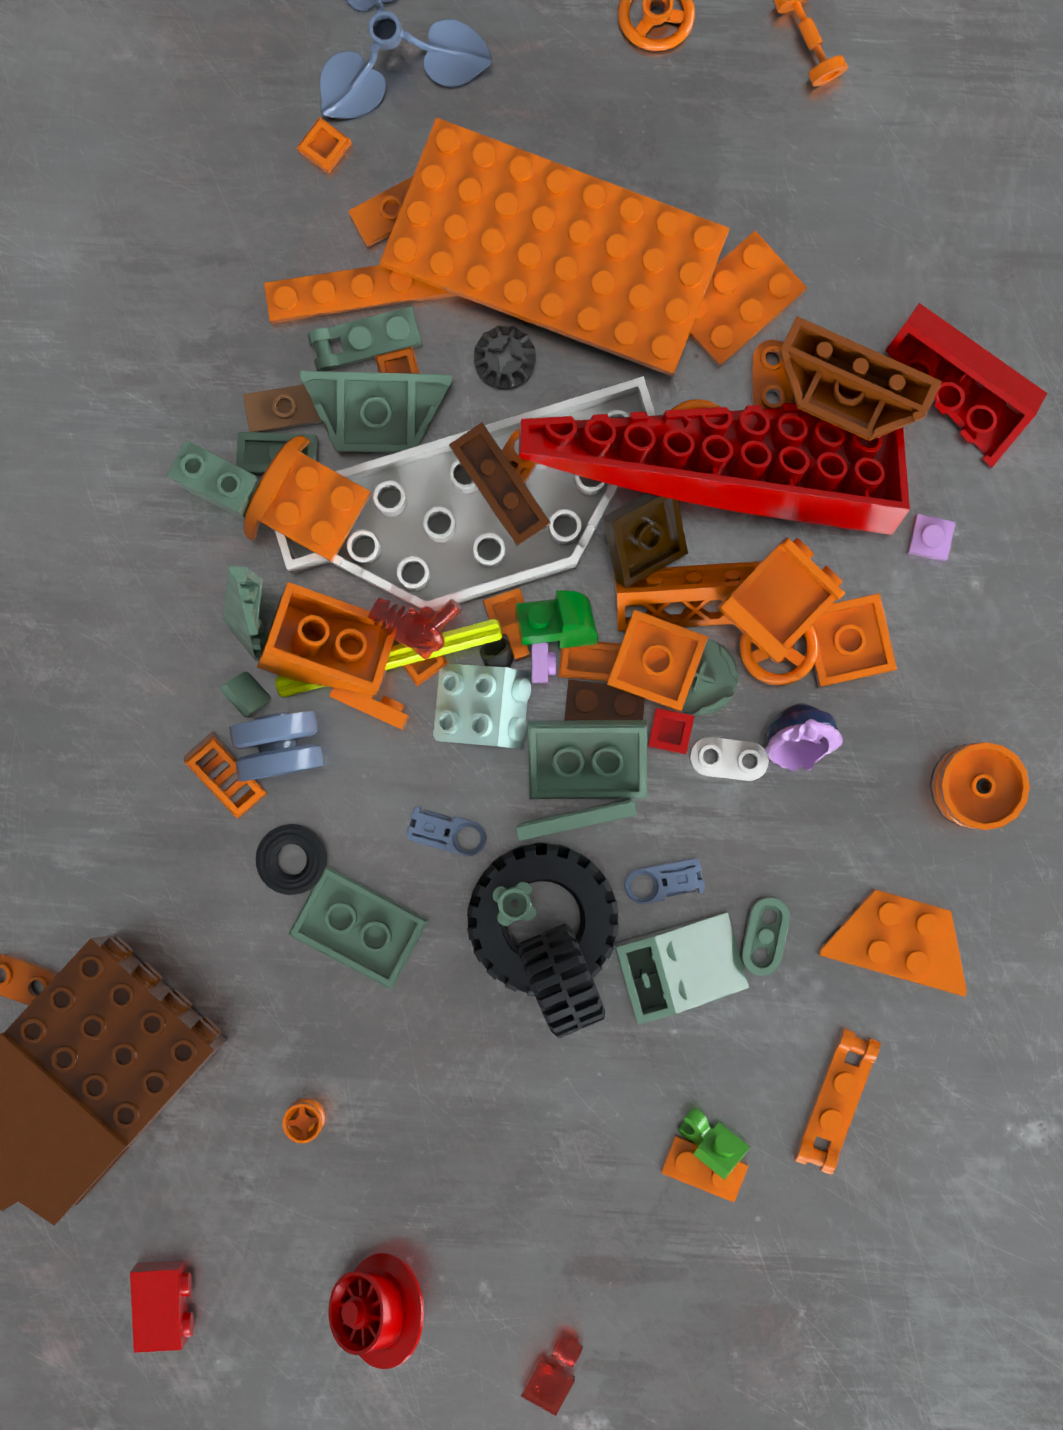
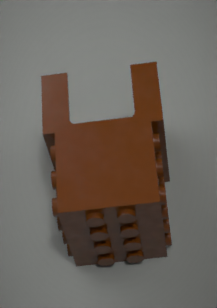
M108 935L90 938L9 1028L0 1034L1 1211L20 1202L55 1226L74 1205L77 1206L227 1041L220 1035L222 1031L206 1016L203 1018L191 1008L192 1003L176 989L172 991L161 981L163 977L148 963L142 964L133 956L132 948L118 936Z

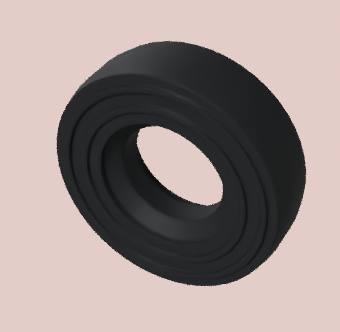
M297 824L282 825L268 832L259 843L256 851V868L261 880L273 891L284 895H297L310 890L321 879L327 865V853L322 840L311 829ZM287 844L298 845L306 854V865L296 875L285 874L277 866V853Z

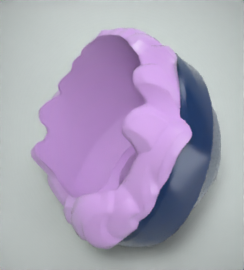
M797 703L780 712L773 723L770 724L766 734L767 746L765 751L769 759L782 768H789L793 772L797 771L799 767H804L810 771L813 769L815 762L822 759L825 755L832 753V751L837 750L842 745L843 738L838 731L834 717L830 713L806 703Z

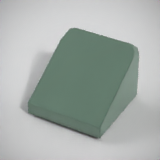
M248 672L241 673L220 687V691L243 717L252 718L271 701L270 695Z

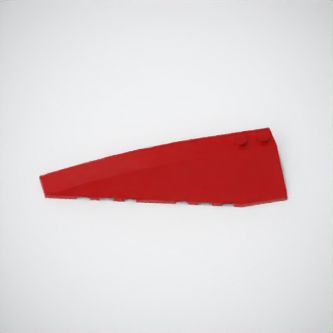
M783 403L780 408L762 409L761 405H746L744 410L730 411L727 407L665 410L663 415L648 416L647 412H630L629 417L609 418L608 414L592 415L589 420H574L572 416L521 419L519 424V458L589 479L665 498L747 514L893 535L910 510L903 427L868 441L798 409L796 403Z

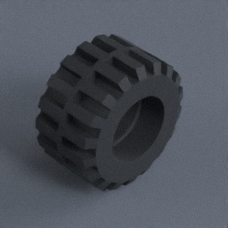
M564 923L519 942V956L545 1021L550 1031L557 1038L564 1037L605 1020L604 1005L573 930Z

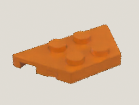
M872 889L862 900L855 912L842 922L841 927L818 950V955L966 997L967 988L952 911Z

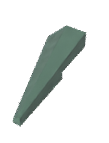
M229 565L222 620L255 661H259L268 634V624L258 619L263 579L247 567Z

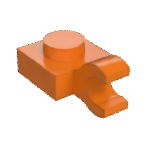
M520 588L483 600L489 620H498L502 630V637L507 635L516 662L530 657L527 645L521 644L515 616L516 603L525 602Z

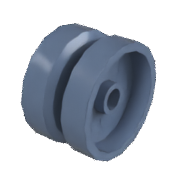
M315 711L290 714V712L270 714L253 718L254 721L229 727L233 747L237 749L258 747L259 753L242 756L235 762L239 782L325 766L322 746L317 744L296 746L295 741L312 737L319 731Z

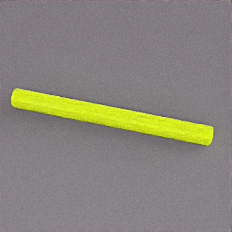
M491 619L394 645L391 648L385 670L498 641L502 638L500 623L496 619ZM282 676L275 678L276 690L280 697H287L325 687L323 685L294 681Z

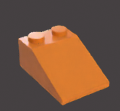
M287 582L279 599L257 668L294 681L376 695L400 622Z

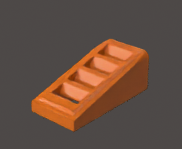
M211 732L184 756V763L223 805L238 818L264 796L266 791L256 779L239 782L237 779L225 790L220 787L235 772L237 773L235 762L238 759L218 736ZM214 748L218 753L202 766L198 761ZM225 760L229 765L216 777L212 778L209 773ZM247 783L251 789L234 803L230 797Z

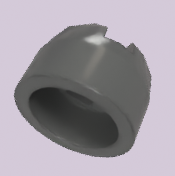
M501 638L498 641L484 644L480 649V656L485 666L511 667L514 656L508 640Z

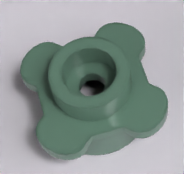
M519 882L516 887L507 889L499 886L494 890L493 900L498 903L499 914L497 920L500 924L509 926L513 921L521 919L531 921L535 918L537 910L531 904L530 894L532 893V888L528 883ZM512 900L518 901L519 905L516 908L511 906Z

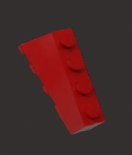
M921 303L916 306L885 350L892 359L942 381L934 397V406L943 415L947 413L961 428L959 433L969 444L973 442L984 454L982 459L991 468L1036 416L1047 395V392Z

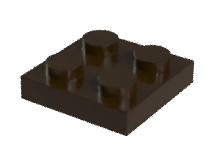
M646 493L603 516L616 582L625 588L688 554L679 500Z

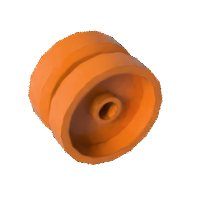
M981 742L960 745L946 753L934 769L931 787L934 802L944 817L958 826L990 830L1003 827L1018 817L1027 804L1030 784L1027 769L1016 754L1002 745ZM980 779H983L980 785L983 793H979L976 788V784Z

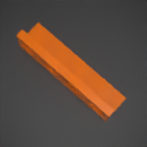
M761 561L663 567L627 588L616 582L614 572L618 631H626L631 617L625 618V606L643 605L648 609L645 614L681 627L733 624L721 611L708 612L703 606L710 600L724 601ZM682 602L687 606L681 614L670 615L664 610L670 603Z

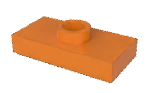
M413 176L348 210L367 248L390 236Z

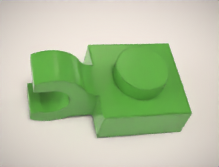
M693 1108L684 1118L685 1121L678 1128V1131L683 1137L691 1140L698 1146L693 1155L725 1180L746 1155L750 1147L720 1122L712 1129L706 1116L698 1109Z

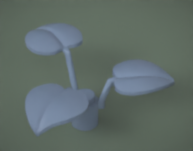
M347 0L358 11H366L376 5V14L372 16L368 26L369 33L374 42L370 46L371 52L367 62H365L360 54L353 51L336 53L326 62L320 78L321 112L331 118L350 119L367 114L378 106L385 94L386 81L383 75L377 70L372 69L376 62L380 48L385 50L394 49L402 40L427 51L423 61L425 71L435 83L444 87H457L469 82L491 65L492 55L482 37L470 26L458 20L444 19L435 22L429 29V43H425L409 34V32L403 31L396 15L389 11H384L382 2H391L393 0Z

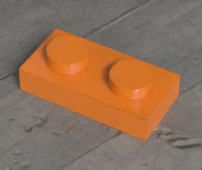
M674 1134L660 1172L735 1202L749 1165L746 1162L740 1161L724 1180L693 1155L698 1148L694 1142Z

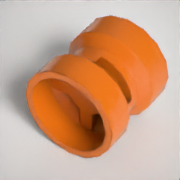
M312 1098L296 1100L287 1109L282 1120L285 1135L296 1143H307L315 1139L325 1123L326 1114L324 1108L318 1101Z

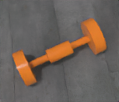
M773 0L780 14L795 10L800 20L798 24L800 32L809 50H814L820 62L808 73L812 85L820 86L842 75L848 69L844 56L838 55L829 59L826 58L821 48L823 40L812 18H807L801 6L808 0Z

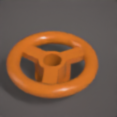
M620 0L618 6L619 24L625 36L636 46L648 51H665L680 44L690 33L695 20L693 0H680L683 10L673 9V0H643V19L634 28L629 15L632 0ZM658 6L663 9V12L655 14L650 9ZM665 21L681 24L678 30L669 37L663 39L645 37L654 25H661Z
M813 625L804 633L807 642L805 656L796 651L793 644L789 649L790 652L779 662L782 663L789 660L797 666V668L790 672L776 674L761 668L757 663L765 659L772 660L760 649L752 652V641L744 633L741 634L740 638L741 659L746 669L756 679L766 684L779 686L792 684L808 674L816 662L819 650L817 633Z

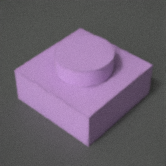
M916 514L907 553L943 562L947 561L956 522Z
M548 643L532 644V684H548V675H556V652H548Z

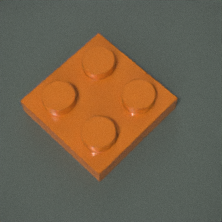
M880 593L833 603L813 624L819 643L818 656L814 664L818 687L897 670Z
M633 610L606 685L682 711L708 636Z

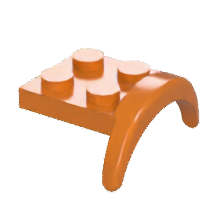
M302 435L295 436L282 446L260 479L246 510L243 525L244 535L246 538L254 541L261 522L333 562L369 499L371 492L301 453L308 446L310 440Z

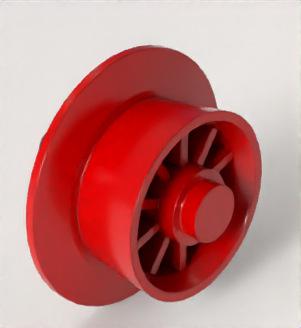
M390 1253L373 1254L365 1258L354 1271L344 1274L336 1282L329 1300L328 1317L331 1332L337 1344L345 1352L359 1355L367 1364L378 1369L395 1368L409 1359L421 1337L424 1323V1303L419 1282L405 1261Z

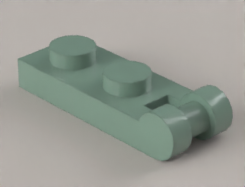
M412 306L329 328L315 329L307 333L309 344L314 346L317 358L314 359L316 371H331L373 360L375 356L408 347L415 349L423 346ZM341 340L344 352L332 354L329 343Z

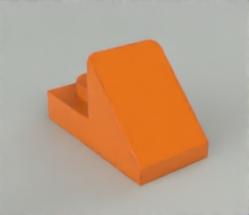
M386 670L384 671V674H383V677H382V680H381V683H380V687H381V685H382V683H383V681H384V678H385V676H386V674H387V671H386ZM340 688L332 689L329 695L401 730H404L410 717L402 713L404 704L384 695L381 702L375 700L377 694Z

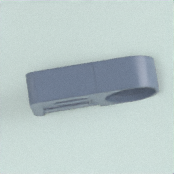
M421 806L414 808L406 834L408 840L463 856H474L484 848L487 836L484 828L479 823L454 816L453 821H451L449 816L425 809L421 813ZM464 827H473L480 834V843L472 850L463 849L457 841L458 833Z
M696 858L637 868L627 875L624 882L627 896L638 904L664 901V894L670 897L695 892L696 888H698V892L701 894L705 890V885L701 874V863ZM644 874L653 880V891L646 897H638L631 890V882L638 875Z

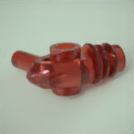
M379 597L371 609L368 619L374 621L375 626L379 625L382 621L381 629L383 630L389 625L387 635H391L397 629L394 640L413 649L422 658L428 659L433 652L439 651L444 647L445 639L440 630L462 608L454 599H450L437 612L429 606H424L420 612L410 608L403 615L406 608L405 605L401 606L397 612L398 605L396 603L390 608L391 601H385Z

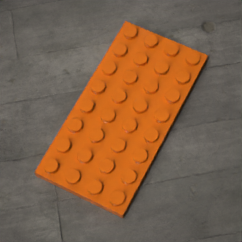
M436 117L380 259V265L673 377L730 228Z

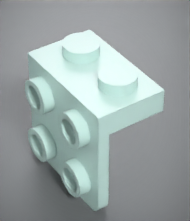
M447 664L439 670L433 730L434 739L441 742L523 749L524 738L527 734V703L531 694L530 672L493 666Z

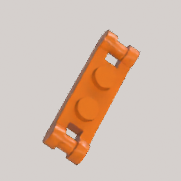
M845 1028L841 1029L798 1142L794 1161L804 1165L809 1162L820 1166L819 1169L822 1172L830 1175L834 1173L841 1148L870 1070L878 1056L881 1046L880 1041L872 1038L863 1040L855 1037V1032ZM849 1051L860 1055L857 1065L845 1061ZM816 1136L828 1140L825 1151L813 1147Z

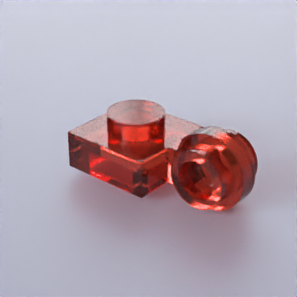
M561 1335L551 1354L553 1358L557 1359L555 1365L540 1357L522 1390V1398L555 1416L557 1415L575 1382V1376L563 1369L565 1365L573 1368L581 1354L583 1346L577 1343L578 1338L573 1335L569 1337Z

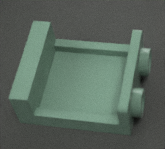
M190 441L183 443L167 473V476L183 489L243 520L251 497L258 485L255 475Z

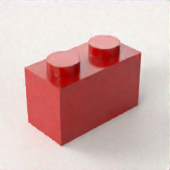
M184 1260L137 1263L130 1271L134 1353L182 1350L188 1341V1337H192L194 1332L193 1313L187 1312L186 1297H190L192 1293L191 1273L185 1272Z

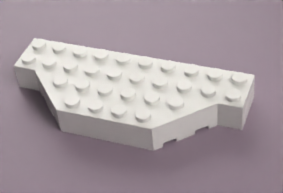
M643 376L487 424L485 427L502 450L511 434L519 429L521 419L572 416L574 420H589L592 415L608 414L609 418L629 417L630 412H647L648 416H655L656 414ZM465 431L335 471L371 492V495L333 562L275 531L286 569L291 574L331 563L428 614L576 568L619 486L537 464L525 485L551 522V525L517 547L449 448L450 443L468 432ZM519 438L517 439V441L515 442V445H514L515 452H516L518 455H519Z

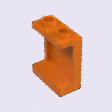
M789 538L782 539L717 607L774 663H779L790 652V647L837 599H840L845 594L839 587L843 581L827 566L821 570L810 559L814 553L798 538L793 542Z

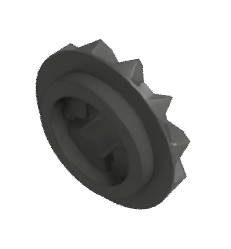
M497 325L495 328L483 333L475 346L474 364L481 378L492 386L498 388L518 386L527 380L535 367V347L528 334L523 333L515 326ZM507 342H510L511 355L521 361H507L506 365L503 366L502 372H500L499 358L489 351H502Z

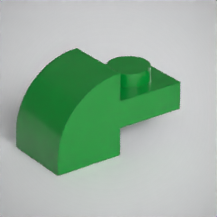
M560 590L556 591L555 599L516 603L515 616L522 645L557 641L560 649L598 643V633L591 602L582 593Z

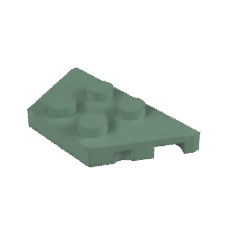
M300 371V378L314 403V407L328 432L335 450L349 452L397 453L418 446L452 382V375Z

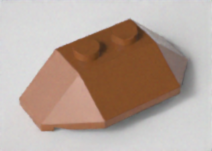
M796 316L779 352L797 408L868 441L924 419L942 382Z

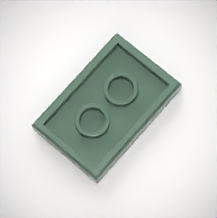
M647 720L528 721L530 799L647 798Z
M625 799L521 822L516 826L519 841L635 816L637 815L635 801Z
M326 865L321 879L312 888L288 935L392 990L429 919Z

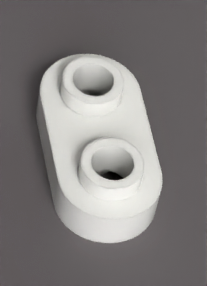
M702 738L694 743L689 755L693 769L701 775L753 781L763 776L769 764L768 755L761 745L755 742L725 738ZM707 749H713L717 753V760L713 764H707L703 759V754ZM748 753L756 758V764L751 769L745 768L742 764L744 755Z

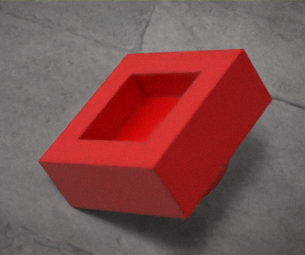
M655 708L647 747L686 755L695 716Z

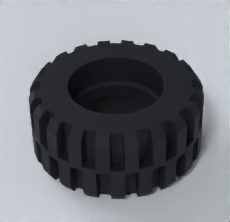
M547 843L522 845L493 861L477 881L467 912L469 940H471L474 948L473 952L477 960L487 969L486 972L494 980L498 979L505 984L506 988L514 992L519 990L526 992L527 996H535L519 956V947L512 941L506 926L500 924L497 920L499 908L498 903L493 900V892L499 886H503L506 889L516 887L519 882H526L528 884L552 882L565 888L578 904L580 926L576 940L591 975L595 977L602 970V965L606 959L610 958L619 929L617 901L612 891L613 889L600 869L586 856L569 847Z

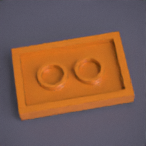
M754 231L716 265L689 336L715 365L720 368L800 297L807 287L765 240Z

